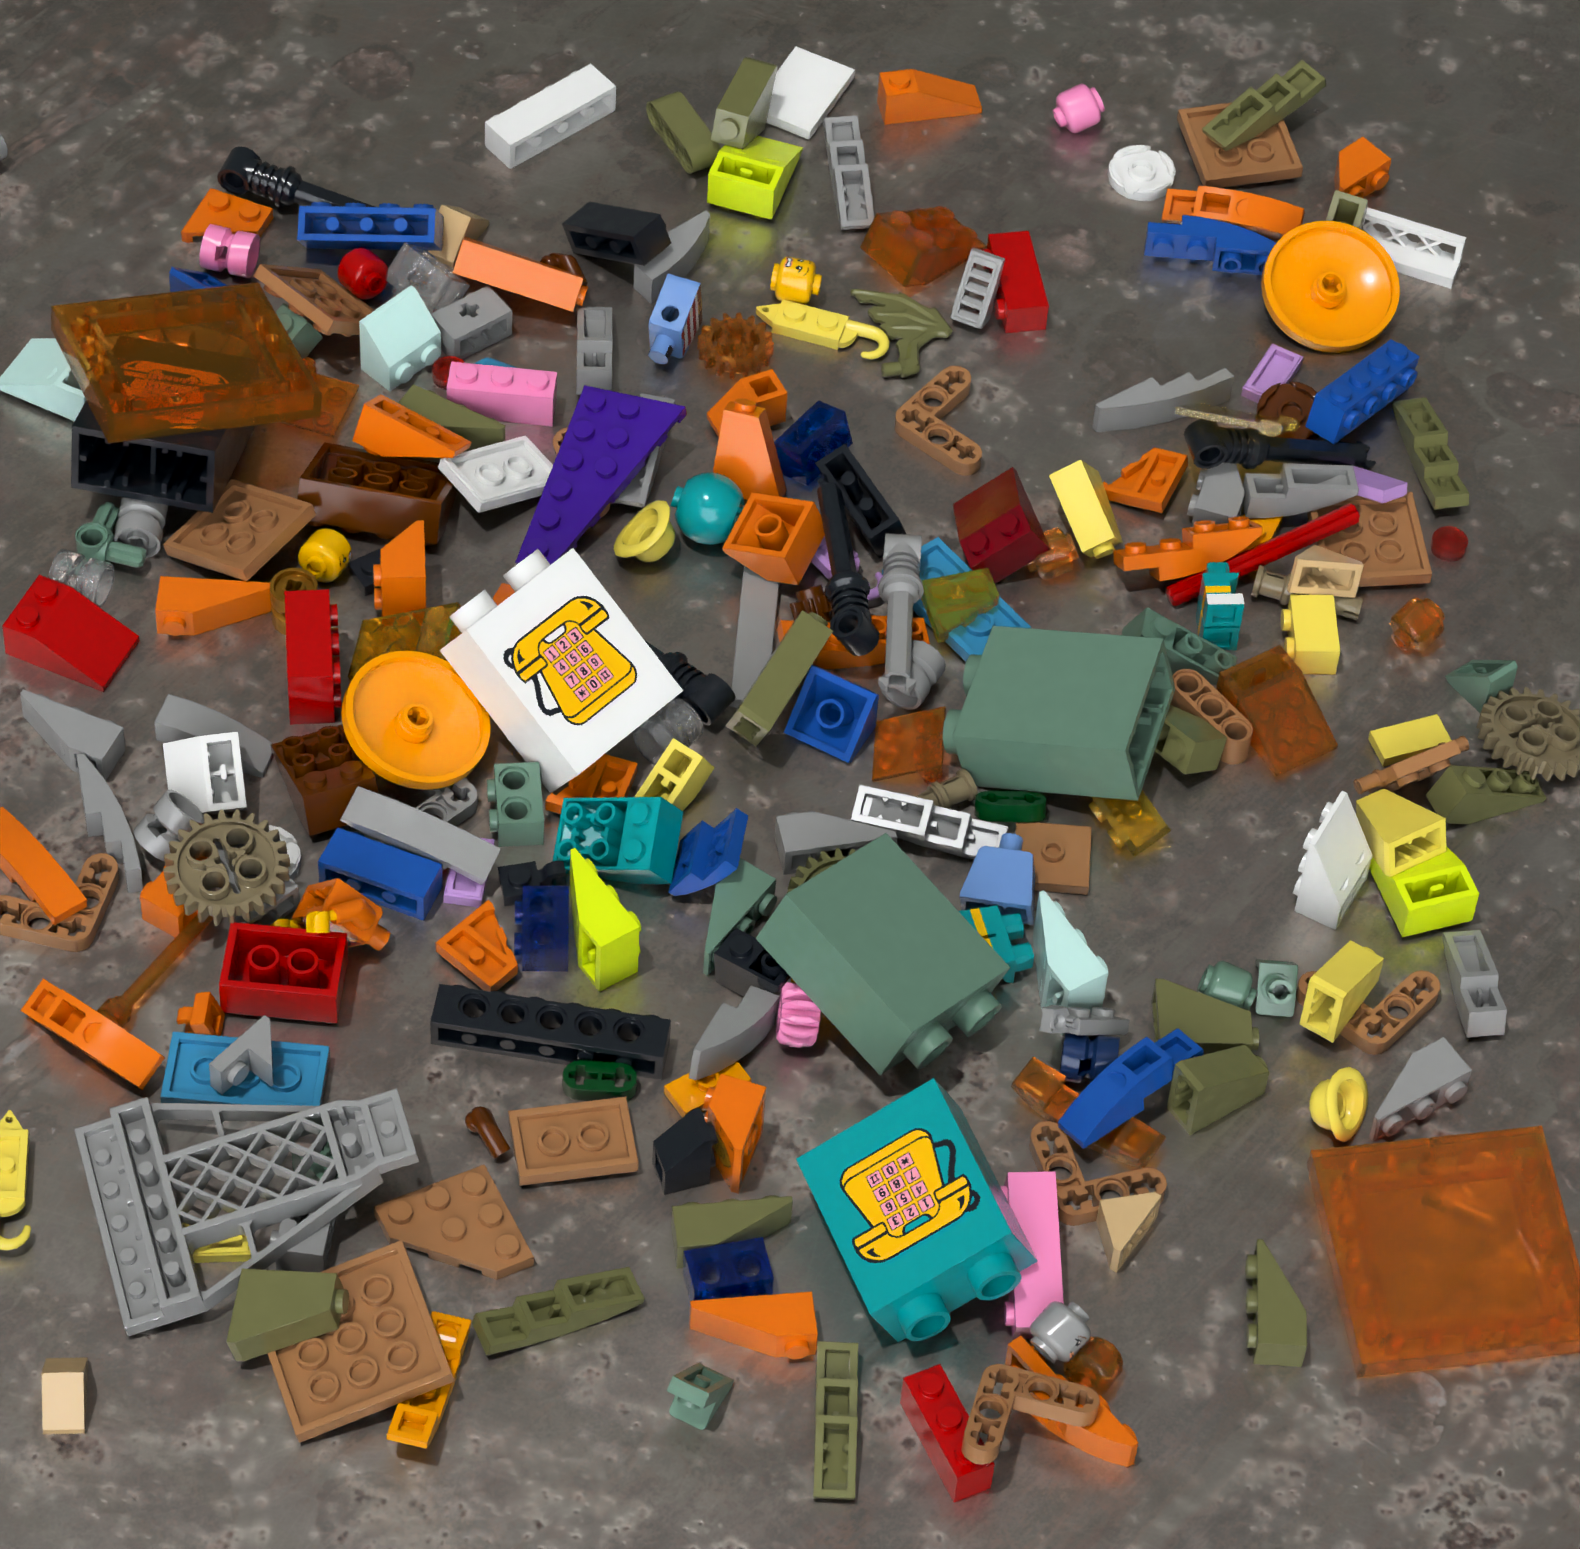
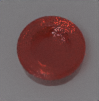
M444 356L437 359L432 366V380L434 384L441 389L447 390L451 361L465 363L462 359L455 356Z
M1441 527L1433 533L1430 548L1432 553L1443 561H1457L1466 553L1468 538L1463 531L1456 527Z

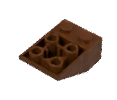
M342 725L325 726L317 732L303 736H290L282 742L271 744V750L297 815L309 836L348 825L340 821L357 786L378 793L375 775L360 760L350 746Z

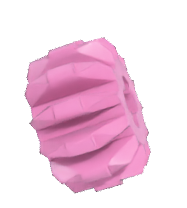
M787 982L781 988L777 1009L776 1038L780 1044L789 1045V1047H811L816 1042L817 1034L819 1033L821 1010L796 982Z

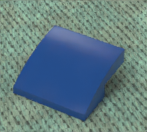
M736 808L715 828L702 820L688 832L679 843L672 884H670L668 893L673 896H680L702 890L721 881L738 869L749 816Z

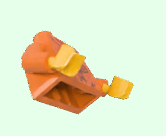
M339 878L308 885L291 918L292 920L278 919L269 925L306 929L307 933H330V931L347 933L348 948L367 944L377 951H380L386 945L391 934L389 930L378 924L383 914L382 908Z

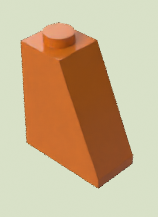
M736 399L735 401H730L723 410L713 473L722 474L734 481L741 489L743 498L746 500L749 499L751 493L786 497L787 489L766 409L757 407L754 401Z

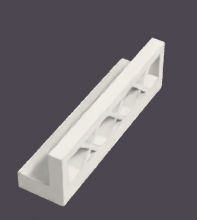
M1367 207L1363 231L1371 235L1384 247L1391 257L1397 273L1451 289L1461 265L1467 237ZM1373 224L1385 225L1389 232L1377 231ZM1412 233L1418 235L1422 241L1418 243L1410 241L1405 234ZM1445 243L1456 247L1455 254L1441 250L1438 244Z

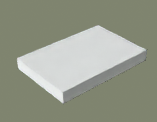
M795 47L776 72L766 123L810 140L824 121V117L829 114L853 81L855 69Z
M526 435L462 452L454 458H441L438 469L478 513L541 496L553 464Z

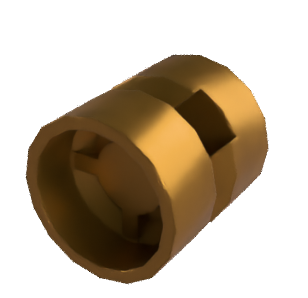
M287 568L275 574L270 582L272 624L283 635H286L284 591L318 590V582L315 576L308 570Z

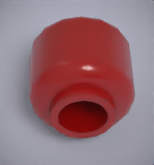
M357 248L348 252L341 259L337 272L339 282L355 297L363 300L372 299L379 295L385 289L390 274L386 263L372 251L365 248Z

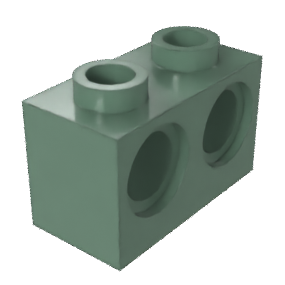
M539 762L494 764V779H487L488 802H495V809H489L490 832H497L498 847L544 845V814Z

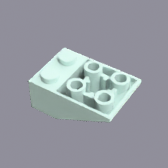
M32 338L1 375L0 390L75 421L115 348L91 338Z
M1045 890L1040 891L1032 938L1041 1009L1051 1005L1080 1007L1092 1010V1007H1102L1107 977L1109 975L1106 963L1100 956H1095L1090 950L1083 933L1077 928L1074 929L1069 923L1061 905L1057 901L1053 902Z

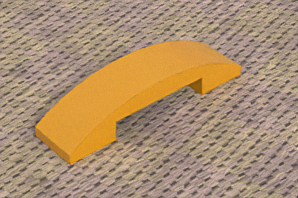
M432 1311L431 1318L454 1380H456L472 1320ZM455 1381L398 1403L386 1439L427 1449L439 1427Z

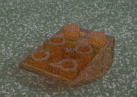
M937 206L934 208H916L914 210H895L893 212L877 213L860 248L904 287H912L931 283L968 261L973 247L982 250L987 245L977 238V233L973 229L964 226L954 218L955 215L951 210L943 206Z
M1281 645L1219 672L1216 689L1252 724L1253 734L1250 745L1276 777L1337 749L1338 744L1301 669Z

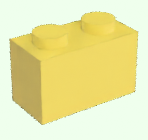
M1290 594L1288 608L1281 611V630L1287 631L1288 637H1285L1284 658L1290 659L1292 674L1335 675L1340 656V644L1334 595Z

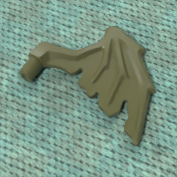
M851 289V296H855L859 303H873L877 305L868 310V315L872 318L873 322L881 324L880 329L886 333L888 339H899L896 342L899 359L897 362L881 364L883 377L900 375L901 378L917 374L920 370L919 349L933 338H948L952 334L953 329L948 325L936 307L928 308L901 292L893 294Z

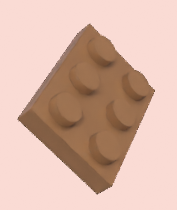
M626 1097L508 1111V1121L520 1186L638 1171V1157Z

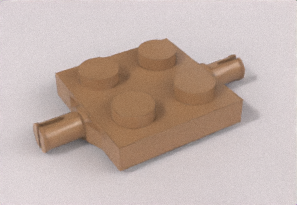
M1460 736L1447 743H1439L1437 747L1395 763L1381 771L1375 769L1371 774L1355 779L1353 781L1354 788L1358 794L1369 791L1371 794L1383 788L1394 792L1409 783L1424 780L1448 768L1451 765L1449 759L1463 751L1469 750L1468 740L1465 736Z

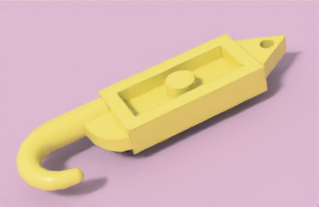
M782 300L779 304L756 307V315L772 327L771 333L836 350L850 346L857 336L876 341L879 344L876 350L870 352L863 351L861 353V357L865 359H877L885 355L889 349L890 342L883 330L872 325L849 320V316L788 300Z
M8 1110L0 1121V1217L17 1214L26 1206L29 1130L22 1128L11 1110ZM25 1225L22 1233L15 1238L8 1239L0 1235V1250L9 1251L25 1244L30 1237L31 1226Z

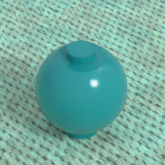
M702 473L688 479L684 488L677 486L671 502V507L677 508L675 520L680 530L689 539L705 545L725 542L745 506L743 493L738 485L730 478L718 473Z

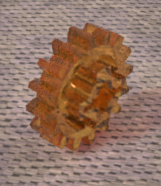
M737 312L735 318H730L727 313H723L722 321L712 317L710 319V326L703 325L701 327V335H698L697 345L699 350L698 358L699 360H705V368L707 370L715 367L716 376H721L724 372H727L732 380L739 373L745 378L748 377L749 371L757 374L761 372V365L769 366L770 357L773 356V334L766 331V324L764 322L756 325L755 316H750L745 320L742 319L740 312ZM717 341V346L714 347L713 344ZM755 345L758 346L756 351L754 350Z

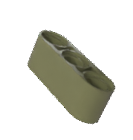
M677 91L646 103V112L652 127L688 174L713 165L721 149L720 145L717 142L710 141L712 132L681 92Z

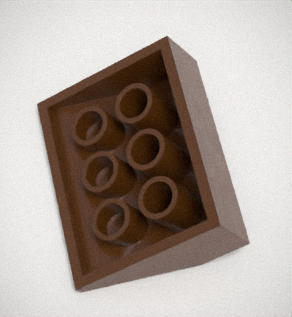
M324 442L299 478L297 499L313 505L316 516L307 523L309 525L325 526L328 524L339 526L343 531L349 533L366 531L376 533L378 537L383 539H394L415 521L424 520L425 546L437 544L445 532L458 490L438 469L439 463L409 457H382L370 454L364 449Z

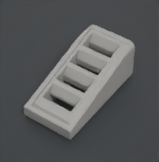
M974 247L971 249L953 305L951 319L979 329L983 328L990 321L1005 258ZM976 264L993 269L992 274L977 269ZM973 278H976L985 281L989 284L988 286H985L972 280ZM969 292L984 296V299L970 296Z

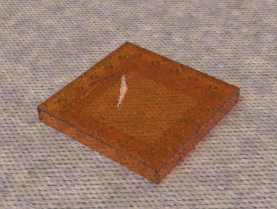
M258 282L51 306V330L108 443L321 417L322 393Z
M1542 1126L1311 1150L1307 1162L1308 1173L1357 1378L1580 1353V1267Z

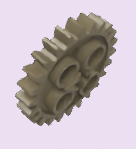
M1512 687L1508 695L1503 691H1499L1496 698L1490 696L1487 704L1483 705L1476 728L1480 729L1477 737L1478 739L1485 740L1483 749L1493 750L1492 759H1504L1502 767L1507 768L1514 765L1517 767L1516 774L1520 775L1525 770L1529 772L1531 779H1535L1537 774H1542L1546 781H1550L1551 776L1554 774L1559 780L1564 781L1566 773L1574 778L1578 770H1580V709L1571 710L1569 708L1570 700L1563 703L1558 702V694L1554 693L1550 698L1545 697L1543 689H1539L1536 695L1532 694L1528 687H1525L1523 693L1520 694Z
M220 810L218 819L212 820L210 815L205 813L204 824L199 825L196 821L190 820L191 832L179 829L177 832L180 842H169L170 853L164 854L166 867L163 868L168 893L173 894L176 906L184 904L187 916L198 910V918L201 923L209 915L213 916L215 926L220 924L222 917H228L229 923L236 922V916L240 915L248 923L251 918L250 912L253 910L263 916L265 915L263 904L267 903L275 906L277 904L275 893L284 894V882L290 880L288 867L291 866L286 842L280 841L278 829L269 830L267 820L256 825L254 813H251L245 820L241 819L239 810H235L232 818H226L225 812ZM214 842L221 843L230 871H233L235 884L240 891L238 894L233 892L227 870L220 861L219 851ZM236 844H245V846L240 848L233 847ZM203 856L209 857V858H207V859H205V860H201V861L196 860L197 858L203 857ZM253 874L259 875V876H257V877H255V878H251V879L245 878V877H247L248 875H253ZM214 887L222 888L218 891H208Z

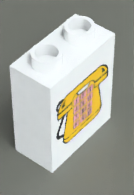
M574 548L551 565L539 549L531 553L503 575L515 592L497 606L487 591L483 590L449 616L461 634L440 650L526 762H539L541 782L549 793H552L578 776L683 691Z

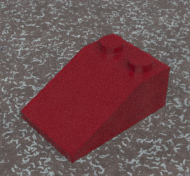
M1014 467L953 504L959 542L969 566L990 587L1051 550Z

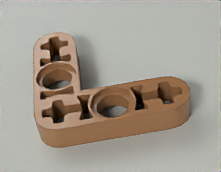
M949 366L943 369L896 411L894 429L900 437L953 472L969 476L975 474L980 469L981 447L941 419L969 395L971 374L961 366ZM935 398L940 400L942 404L932 407L926 405L924 401ZM936 435L942 436L947 439V442L935 444L929 438Z
M99 853L92 855L85 861L75 884L85 897H94L98 899L99 903L92 908H84L59 922L61 927H57V924L54 925L38 903L0 895V915L3 911L8 912V914H4L0 918V935L69 952L84 951L92 944L117 887L119 869L116 859L111 855ZM102 869L108 870V872L102 873L99 885H96L95 874H99ZM35 918H44L49 921L45 928L39 930L28 926L29 922ZM76 929L82 930V932H77L75 936L69 935V933H74Z
M1420 970L1411 973L1374 1009L1363 1002L1343 1028L1340 1035L1367 1054L1378 1055L1384 1053L1435 1005L1440 992L1441 984L1439 979L1429 971ZM1317 971L1306 972L1298 981L1296 998L1302 1007L1304 1006L1309 980ZM1425 987V988H1427V989L1429 990V991H1426V990L1421 991V992L1416 996L1415 1001L1412 999L1413 996H1414V993H1415V989L1421 990L1422 988ZM1395 1006L1402 1007L1408 1012V1016L1401 1019L1391 1016L1388 1009ZM1381 1023L1384 1025L1381 1037L1376 1035L1370 1038L1367 1036L1368 1033L1371 1035L1375 1034L1380 1029Z
M1042 1121L1032 1128L1029 1148L1038 1172H1048L1054 1167L1061 1166L1068 1169L1071 1173V1176L1065 1180L1056 1179L1058 1217L1062 1223L1078 1226L1095 1222L1099 1202L1102 1200L1100 1194L1105 1190L1116 1191L1121 1197L1129 1196L1130 1193H1134L1133 1195L1150 1193L1146 1187L1141 1188L1143 1183H1147L1150 1188H1155L1154 1192L1161 1195L1160 1203L1163 1201L1167 1181L1159 1170L1151 1167L1140 1168L1085 1181L1067 1135L1058 1127V1124L1052 1121ZM1041 1137H1047L1049 1141H1054L1052 1155L1049 1156V1146L1046 1141H1041ZM1089 1195L1092 1196V1200H1088ZM1067 1201H1073L1075 1206H1080V1209L1074 1210L1071 1205H1067Z
M1005 1364L990 1365L982 1374L964 1431L962 1453L965 1458L975 1464L984 1465L996 1460L1012 1409L1065 1424L1083 1427L1092 1424L1097 1418L1100 1398L1092 1388ZM997 1382L1003 1383L1000 1395L993 1393ZM1035 1390L1044 1391L1050 1398L1038 1400L1033 1398L1030 1392ZM1058 1397L1063 1399L1062 1404L1057 1402ZM1077 1404L1084 1405L1083 1408L1076 1407ZM983 1409H993L999 1412L1001 1417L990 1419L984 1417L980 1411ZM981 1432L988 1434L987 1442L984 1446L978 1445Z

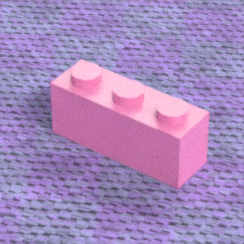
M451 361L447 382V399L500 422L553 427L557 402V372Z

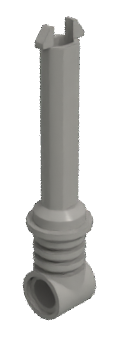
M885 533L884 572L878 584L879 596L888 604L885 677H879L878 685L885 692H888L889 687L905 688V693H909L916 687V679H910L913 605L921 599L924 592L923 582L919 575L922 535Z

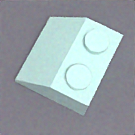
M412 285L359 321L361 370L389 392L400 384L407 383L414 374L427 365H432L441 356V331L418 291Z

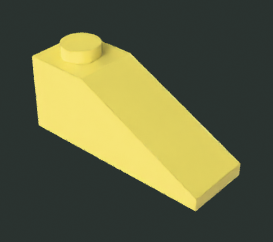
M673 738L635 797H662L684 811L695 799L715 767L703 756Z

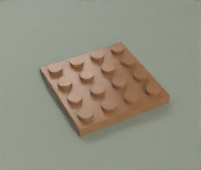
M402 1240L321 1271V1273H337L343 1288L347 1289L349 1293L348 1311L346 1314H341L339 1329L267 1353L299 1443L455 1381Z

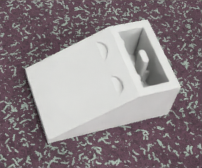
M1341 791L1334 803L1328 802L1325 805L1319 819L1321 825L1318 830L1311 828L1303 844V849L1307 851L1298 867V872L1302 874L1293 890V894L1298 896L1295 912L1334 930L1338 927L1366 881L1373 856L1349 796L1344 791Z

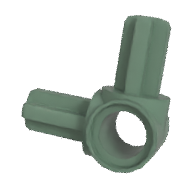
M112 502L100 505L93 521L81 525L76 530L77 560L79 565L86 570H101L107 567L110 562L136 568L143 567L146 558V550L144 548L114 542L112 530L118 519L119 508L115 507Z

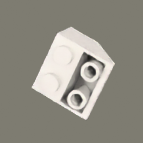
M238 732L197 736L163 743L168 790L176 791L185 796L199 808L203 815L205 813L209 815L219 814L220 810H223L225 813L235 812V810L247 811Z

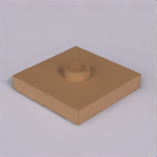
M1016 822L1015 834L1021 836L1024 840L1021 851L1030 852L1034 856L1035 891L1045 890L1046 892L1088 895L1092 827L1040 822Z

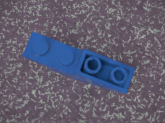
M1182 215L1181 225L1148 222L1144 256L1212 261V271L1262 275L1265 262L1276 242L1234 224L1204 217Z
M1178 1028L1155 1043L1150 1038L1145 1037L1115 1059L1080 1093L1058 1121V1127L1083 1149L1143 1111L1144 1098L1172 1081L1175 1064L1181 1060L1204 1055L1203 1048Z

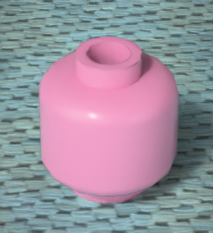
M1079 84L1058 94L1056 98L1057 108L1052 110L1060 128L1066 126L1074 134L1098 124L1101 120V113L1105 111L1097 90L1094 87L1089 88L1085 84Z

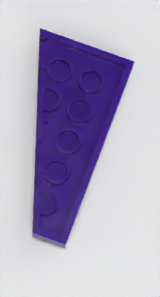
M584 385L515 564L517 565L535 550L539 549L551 565L569 550L575 549L578 546L577 541L589 527L593 528L600 520L599 515L609 503L613 504L645 466V459L655 447H660L668 438L667 433L675 423H680L687 415L686 406Z

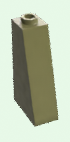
M803 610L801 611L725 725L726 727L755 746L760 743L776 722L832 634L833 630L827 627L828 623L824 618L813 612L807 614Z

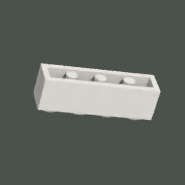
M589 64L578 71L572 72L569 76L555 84L545 87L542 91L528 99L518 102L515 106L499 115L491 117L485 122V147L509 169H512L616 110V86L592 64Z

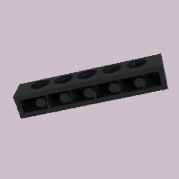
M439 984L430 1021L431 1044L562 1065H568L571 1062L580 1060L624 1063L631 1066L639 1077L659 1080L663 1078L671 1030V1019L660 1018L656 1015H638L625 1013L617 1009H599L586 1007L579 1003L567 1004L544 1000L540 997L528 998L509 995L501 991L489 992L470 989L463 985L450 986Z

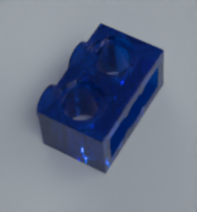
M819 400L774 441L782 474L807 486L820 475L815 464L817 461L843 444H846L847 447L853 444L845 411Z
M523 886V901H515V924H522V933H514V956H522V971L568 972L569 886Z
M763 1237L684 1251L682 1273L690 1301L773 1294L774 1276ZM744 1273H751V1274H754L755 1276L748 1277V1276H744V1275H742V1274H744ZM712 1280V1281H714V1282H716V1283L707 1284V1283H704V1282H702V1281Z

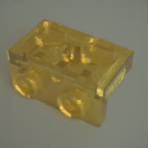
M1141 790L1138 801L1092 797L1094 801L1088 804L1101 823L1107 819L1111 824L1112 828L1107 833L1119 850L1126 846L1134 857L1171 831L1143 790Z

